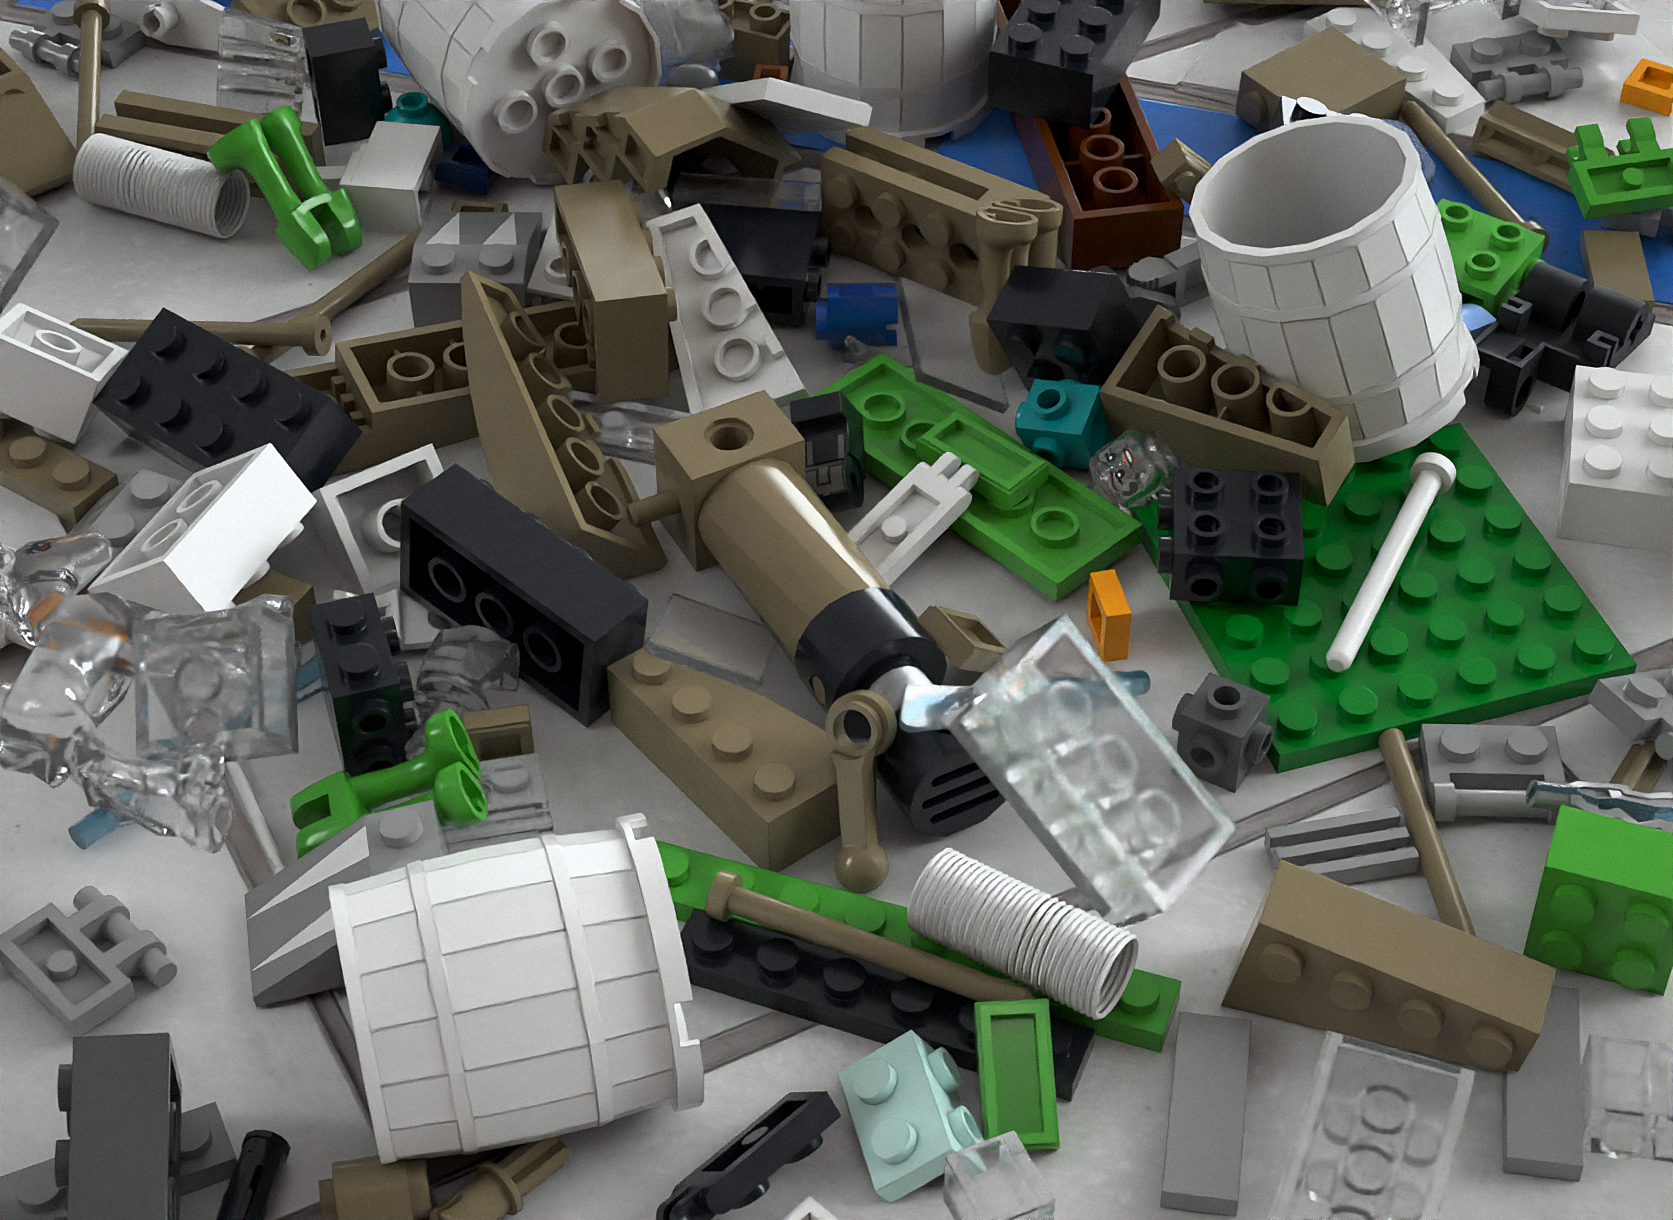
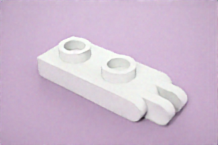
M951 452L943 454L932 466L926 462L919 463L847 533L889 586L969 507L972 501V494L969 491L977 483L978 476L980 475L979 471L969 464L959 469L961 459Z

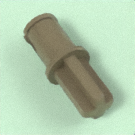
M558 1136L540 1141L524 1143L497 1164L490 1161L484 1162L478 1167V1176L470 1181L467 1186L453 1197L448 1198L429 1212V1220H499L505 1214L516 1215L523 1208L522 1198L564 1166V1163L569 1158V1151L566 1145Z

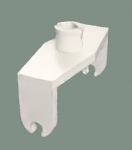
M105 0L110 6L111 15L139 25L145 35L164 44L234 53V49L240 50L259 39L234 10L232 11L211 0Z

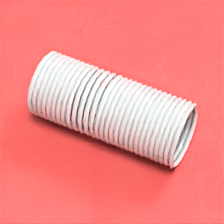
M102 133L90 136L82 144L73 167L75 191L83 201L222 239L229 238L238 231L246 218L249 208L250 188L248 179L243 171L237 169L220 172L208 161Z
M953 848L941 850L928 862L916 882L907 909V923L911 932L923 935L924 938H929L930 941H935L936 944L941 943L942 947L947 946L948 950L953 949L955 953L959 952L961 956L965 955L967 959L972 958L973 962L978 961L979 965L984 964L986 968H991L992 971L997 970L998 974H1003L1004 977H1011L1012 981H1018L1020 985L1026 984L1027 988H1033L1035 992H1041L1042 995H1047L1048 998H1054L1055 1002L1060 1001L1061 1005L1066 1004L1068 1008L1073 1007L1074 1011L1079 1010L1081 1014L1086 1013L1087 1017H1092L1093 1020L1104 1018L1119 1001L1129 982L1138 956L1139 944L1135 934H1129V931H1123L1122 928H1117L1116 925H1110L1109 922H1104L1103 919H1097V916H1091L1090 913H1085L1080 908L1074 909L1073 905H1066L1065 901L1059 902L1058 898H1051L1050 894L1040 892V889H1034L1033 886H1028L1027 883H1022L1021 880H1015L1014 877H1009L1008 874H1003L1002 871H997L996 868H990V866H986L984 863H978L977 860H972L971 857H966L965 854H960L959 851H954Z

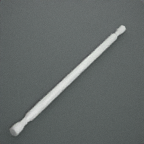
M187 663L184 665L183 671L193 685V693L264 851L268 859L272 861L275 867L274 872L277 874L287 866L283 864L280 858V850L206 687L199 680V672L194 663Z

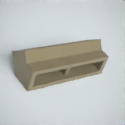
M1496 99L1489 112L1479 117L1470 147L1573 193L1567 179L1570 165L1565 153L1568 147L1578 146L1574 133ZM1605 147L1609 157L1615 156L1613 150Z

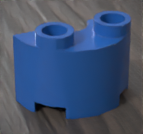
M895 282L827 283V298H818L816 301V340H828V347H897L896 329L886 330V324H898V294Z

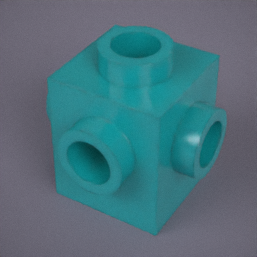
M1035 379L1026 402H1022L1019 405L1015 416V430L1023 445L1057 468L1067 466L1098 470L1100 466L1098 457L1102 461L1106 450L1102 448L1108 445L1111 438L1099 393L1101 386L1082 384L1070 379L1061 381ZM1102 449V452L1100 454H1095L1096 452H1099Z

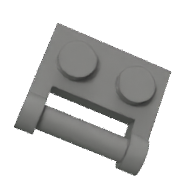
M1421 725L1418 743L1427 801L1435 823H1453L1455 816L1545 818L1547 825H1556L1559 812L1528 807L1527 805L1532 798L1526 797L1528 785L1532 780L1566 784L1555 726Z

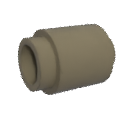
M379 1155L332 1162L333 1178L319 1180L323 1220H415L429 1217V1212L433 1210L425 1158L402 1159L384 1165L381 1164Z

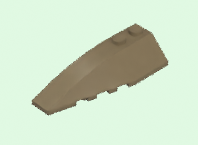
M467 270L460 278L462 327L467 374L478 434L494 488L499 494L523 511L537 516L547 528L565 541L585 550L592 560L620 580L660 570L668 563V560L651 523L636 528L630 524L627 518L626 508L628 504L640 500L628 472L619 458L610 457L606 460L594 441L602 433L590 414L583 413L580 415L568 400L566 395L573 389V386L563 370L558 369L549 359L539 354L546 344L510 288Z

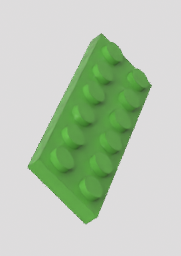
M884 352L812 396L841 391L863 416L865 470L891 488H894L919 463L926 462L916 456V439L956 410L1048 463V481L1009 511L971 489L969 492L972 494V501L969 507L949 528L1055 602L1089 580L1090 573L1102 571L1142 542V523L1035 452H1031L1029 448Z

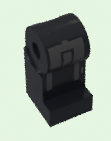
M841 391L790 402L791 423L805 439L806 482L832 514L862 507L864 502V480H866L863 416Z

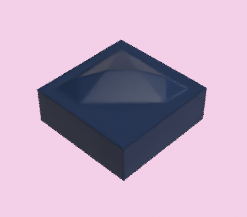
M453 141L437 163L434 180L486 196L501 174L492 171L472 145Z

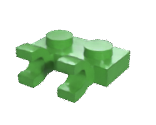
M1649 116L1628 119L1625 127L1630 139L1619 140L1616 146L1619 155L1611 157L1606 152L1602 133L1597 123L1576 126L1574 136L1578 146L1568 147L1565 156L1570 165L1567 179L1584 219L1673 207V148L1660 149Z

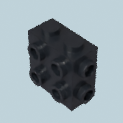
M712 200L707 216L766 320L775 324L804 325L809 303H816L821 295L822 270L819 268H828L831 257L832 238L830 234L822 233V211Z
M1173 468L1170 493H1159L1157 507V530L1169 531V536L1159 535L1157 573L1169 574V600L1298 606L1304 566L1299 473L1219 470L1211 468Z
M374 593L308 606L324 700L343 770L353 777L386 769L411 760L410 749L420 747L421 738L413 707L408 709L403 707V703L414 701L415 698L407 662L394 663L392 658L393 656L401 655L393 616L380 617Z

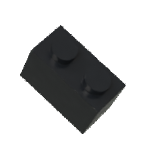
M365 17L302 28L314 113L317 124H320L324 145L330 146L370 138L377 121H384L385 114L389 113L393 108L387 81L380 82L379 70L387 68V58L381 36L372 38Z

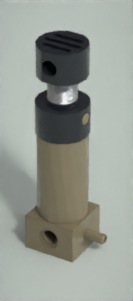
M762 390L653 428L657 494L628 504L626 514L630 524L638 528L659 520L696 572L720 564L794 664L799 678L826 714L837 699L857 690L873 691L887 700L896 716L897 732L892 745L884 753L874 757L877 759V778L916 829L925 835L946 837L987 819L1006 801L1018 783L1022 768L1019 749L982 702L967 688L949 685L941 687L947 669L945 654L916 621L918 617L906 601L889 587L806 482L805 439L768 393ZM848 710L843 722L847 736L869 739L871 737V727L867 718L856 710Z

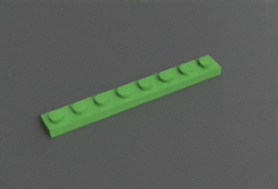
M655 840L661 855L678 921L687 922L694 908L705 911L710 887L717 874L724 869L741 875L743 888L1020 985L1018 981H1012L1011 977H1004L1003 974H998L997 970L992 971L991 968H986L984 964L979 965L978 961L973 962L972 958L967 959L965 955L961 956L959 952L955 953L953 949L948 950L947 946L942 947L941 943L936 944L935 941H930L929 938H924L923 935L911 932L907 923L908 907ZM734 914L730 917V919L816 944ZM1134 968L1119 1001L1111 1012L1099 1020H1093L1092 1017H1087L1086 1013L1081 1014L1079 1010L1074 1011L1073 1007L1068 1008L1066 1004L1061 1005L1060 1001L1055 1002L1054 998H1048L1047 995H1042L1041 992H1035L1033 988L1029 989L1036 996V999L1048 998L1049 1014L1051 1016L1094 1028L1095 1035L1161 1053L1179 1002L1182 981Z

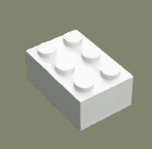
M1576 365L1564 418L1557 538L1673 554V376H1656L1618 371L1609 367L1595 368Z
M271 443L194 473L87 590L135 647L159 639H163L166 643L173 642L184 635L189 629L200 625L205 630L211 629L233 612L236 605L232 599L241 589H245L257 582L269 570L268 557L275 550L289 544L302 532L304 526L300 521L317 501Z

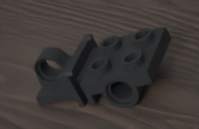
M1543 262L1536 263L1527 275L1518 298L1511 296L1507 304L1503 303L1499 308L1496 322L1474 340L1480 359L1479 365L1491 369L1484 398L1485 405L1515 417L1527 402L1537 380L1570 393L1576 365L1615 369L1650 336L1656 315L1649 312L1648 303L1599 284L1591 290L1590 281Z

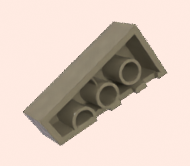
M622 179L554 186L556 239L569 288L572 287L578 324L579 326L584 325L587 340L585 351L589 367H596L595 390L599 404L669 396L668 322L677 320L676 295L672 285L665 286L661 256H654L649 227L642 228V216L638 200L629 199Z
M1160 305L1156 306L1099 391L1112 438L1204 468L1299 473L1301 499L1324 507L1329 506L1355 463L1347 414L1287 379L1280 382L1276 381L1261 371L1260 363L1244 354L1237 358L1215 344L1213 336L1197 327L1189 330L1175 322L1174 314Z
M661 638L607 667L611 722L759 868L778 873L841 835L837 772L830 754L835 749L827 737L826 730ZM874 758L873 779L876 808L877 759Z
M1281 859L1243 941L1221 1006L1505 1073L1506 1069L1518 1072L1541 1034L1557 969Z

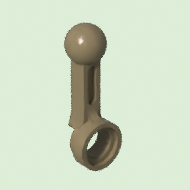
M857 690L840 697L832 704L826 716L827 737L835 749L830 754L837 772L842 843L834 859V872L840 884L847 890L855 893H868L877 889L885 881L889 870L886 852L878 844L873 761L874 757L884 753L892 745L897 732V720L887 700L869 690ZM848 710H856L862 713L869 721L871 737L867 745L856 744L847 736L843 722Z

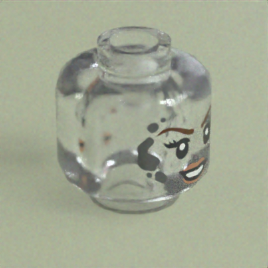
M1130 428L1092 455L1089 461L1092 480L1087 483V488L1134 518L1136 513L1149 509L1151 502L1158 501L1159 493H1170L1173 468H1181V465L1172 447L1158 432L1151 431L1147 434L1141 429Z

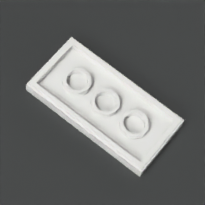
M771 77L702 88L701 90L769 120L779 132L791 135L868 127L872 107H869L867 103Z

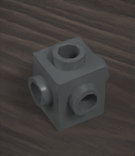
M1209 672L1195 694L1185 693L1175 710L1172 729L1179 732L1175 769L1236 793L1255 763L1260 764L1263 761L1271 745L1274 727L1267 724L1270 696Z

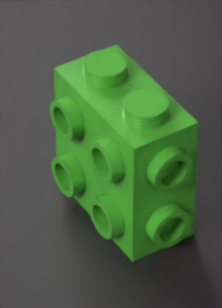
M1442 198L1436 206L1441 215V222L1452 255L1458 288L1462 295V305L1468 303L1478 305L1497 319L1500 306L1503 303L1507 304L1511 296L1518 298L1522 285L1533 266L1538 262L1546 263V261L1541 260L1545 236L1524 229L1517 223L1503 221L1473 210L1466 204Z

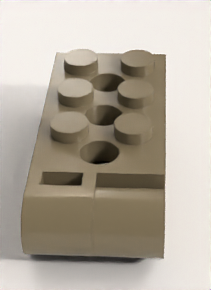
M870 127L851 129L846 133V150L833 145L821 156L822 233L831 235L832 251L976 309L984 301L979 249L975 234L976 210L984 206L992 207V201L1001 198L1034 197L1050 200L1049 195ZM1058 229L1051 233L1036 236L1030 246L1028 266L1056 268Z

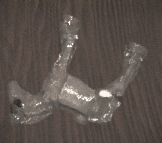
M97 530L84 534L28 542L16 551L7 548L0 542V615L2 619L6 620V623L11 625L13 631L20 634L22 639L34 645L15 682L0 681V767L4 770L31 774L47 783L53 789L60 787L70 778L82 788L88 805L91 807L125 816L156 835L180 837L192 849L209 854L221 851L229 835L234 806L233 795L226 783L222 751L212 749L191 752L154 762L130 759L106 745L96 728L124 700L135 677L177 678L227 690H263L289 697L299 676L302 657L301 642L291 637L294 610L292 597L290 595L265 593L215 615L193 616L166 613L109 592L76 595L102 574L112 562L113 546L107 537ZM198 649L213 650V651H222V652H208V651H203V650H198Z

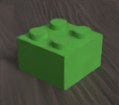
M1560 805L1523 955L1556 969L1570 970L1618 983L1627 988L1640 989L1664 996L1673 967V833Z

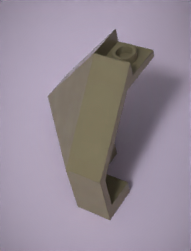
M615 86L549 113L542 151L569 185L590 181L592 170L601 181L622 179L623 184H627L629 173L631 172L647 194L667 186L673 156L693 149L724 156L730 160L766 205L776 201L784 168L802 160L771 121L699 89L690 87Z

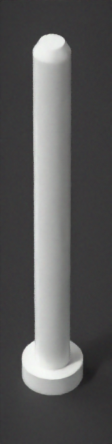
M1426 452L1416 458L1409 474L1413 486L1326 655L1327 665L1332 671L1342 672L1350 668L1435 497L1445 494L1451 488L1456 477V469L1453 463L1445 456L1434 452Z

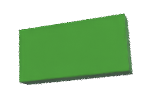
M957 410L916 439V456L933 465L943 454L951 452L961 459L959 469L969 464L978 470L980 475L972 489L1008 511L1048 481V463Z
M1048 998L975 1002L973 1005L981 1128L984 1137L983 1154L1058 1150L1060 1148Z

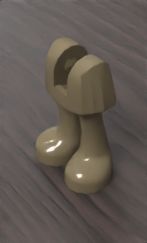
M1011 197L993 200L992 207L984 206L976 210L975 234L979 249L984 301L975 312L969 314V327L975 360L979 368L987 374H1002L1013 367V365L1002 350L986 319L1015 265L1028 266L1030 246L1036 236L1051 233L1060 227L1063 206L1058 202L1034 197Z

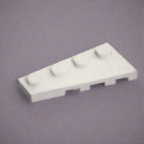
M1343 5L1305 22L1303 40L1332 26L1407 76L1402 104L1405 101H1416L1446 134L1479 120V117L1483 115L1486 100L1397 6Z
M700 203L645 221L646 227H649L651 232L654 256H661L665 286L672 285L676 295L677 320L669 322L690 414L693 415L762 390L768 393L779 408L790 405L792 401L810 398L809 393Z

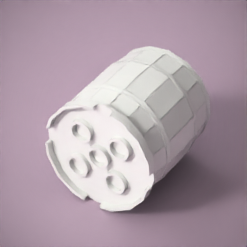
M374 0L380 32L398 55L420 89L427 94L456 129L467 137L484 163L492 171L507 178H510V176L514 178H530L536 185H558L566 182L542 151L548 114L615 86L659 87L662 77L659 37L643 10L632 0Z
M789 0L790 39L794 52V64L789 82L867 103L869 107H872L868 127L925 148V138L941 136L950 131L951 138L956 140L973 132L993 109V107L987 106L989 50L994 44L997 30L998 0ZM851 129L818 133L826 139L846 145V133Z
M1334 115L1299 120L1254 136L1221 157L1196 185L1188 213L1195 229L1201 258L1202 276L1208 289L1227 352L1237 358L1241 354L1246 355L1260 363L1261 371L1276 381L1280 382L1287 379L1347 414L1355 463L1370 462L1416 446L1451 422L1466 403L1463 390L1473 378H1477L1480 359L1476 344L1463 321L1462 295L1458 288L1452 255L1441 222V215L1423 175L1419 154L1406 132L1377 118Z
M643 813L617 817L614 829L559 836H555V834L540 835L538 838L475 848L425 861L418 860L406 864V867L345 885L342 883L328 886L354 1035L382 1165L402 1159H426L456 1154L472 1155L482 1151L540 1141L595 1126L598 1128L612 1123V1120L669 1102L674 1112L701 1107L705 1097L699 1039L689 1041L680 1005L681 1002L693 1000L688 969L670 889L655 838L653 836L641 839V827L648 826Z

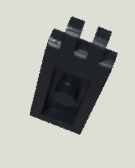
M789 1092L677 1184L671 1196L658 1207L656 1220H711L717 1214H724L730 1209H739L756 1201L769 1189L768 1177L785 1163L792 1164L798 1162L816 1151L823 1143L821 1133L842 1116L828 1092Z

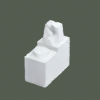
M377 121L369 141L362 142L359 152H352L347 165L316 167L330 192L342 188L348 192L361 230L404 234L421 231L441 183L434 180L437 163L444 155L441 127Z

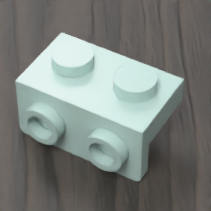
M910 1030L838 1072L875 1192L890 1204L952 1168H955L972 1183L986 1176L978 1152V1148L984 1146V1137L973 1115L967 1108L962 1106L957 1089L964 1085L963 1077L956 1062L946 1049L940 1047L934 1050L913 1030Z

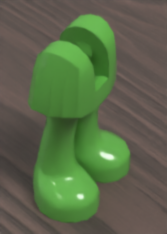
M284 106L267 113L259 122L255 118L236 127L215 142L208 150L207 156L214 167L220 172L243 168L253 177L265 195L279 223L275 229L276 235L290 253L305 268L312 271L330 260L331 251L335 254L343 255L360 248L362 245V230L348 192L344 188L330 192L321 179L301 136L302 122L292 107ZM273 153L279 157L289 171L305 202L302 203L294 193Z
M449 708L433 714L426 721L424 731L427 748L423 753L409 761L353 777L344 770L339 771L293 795L289 801L292 820L295 826L301 830L296 838L297 859L365 815L428 800L434 801L442 827L452 825L464 828L486 820L488 802L483 789L477 781L482 779L480 764L472 742L457 714ZM427 792L398 805L375 812L371 811L386 803Z

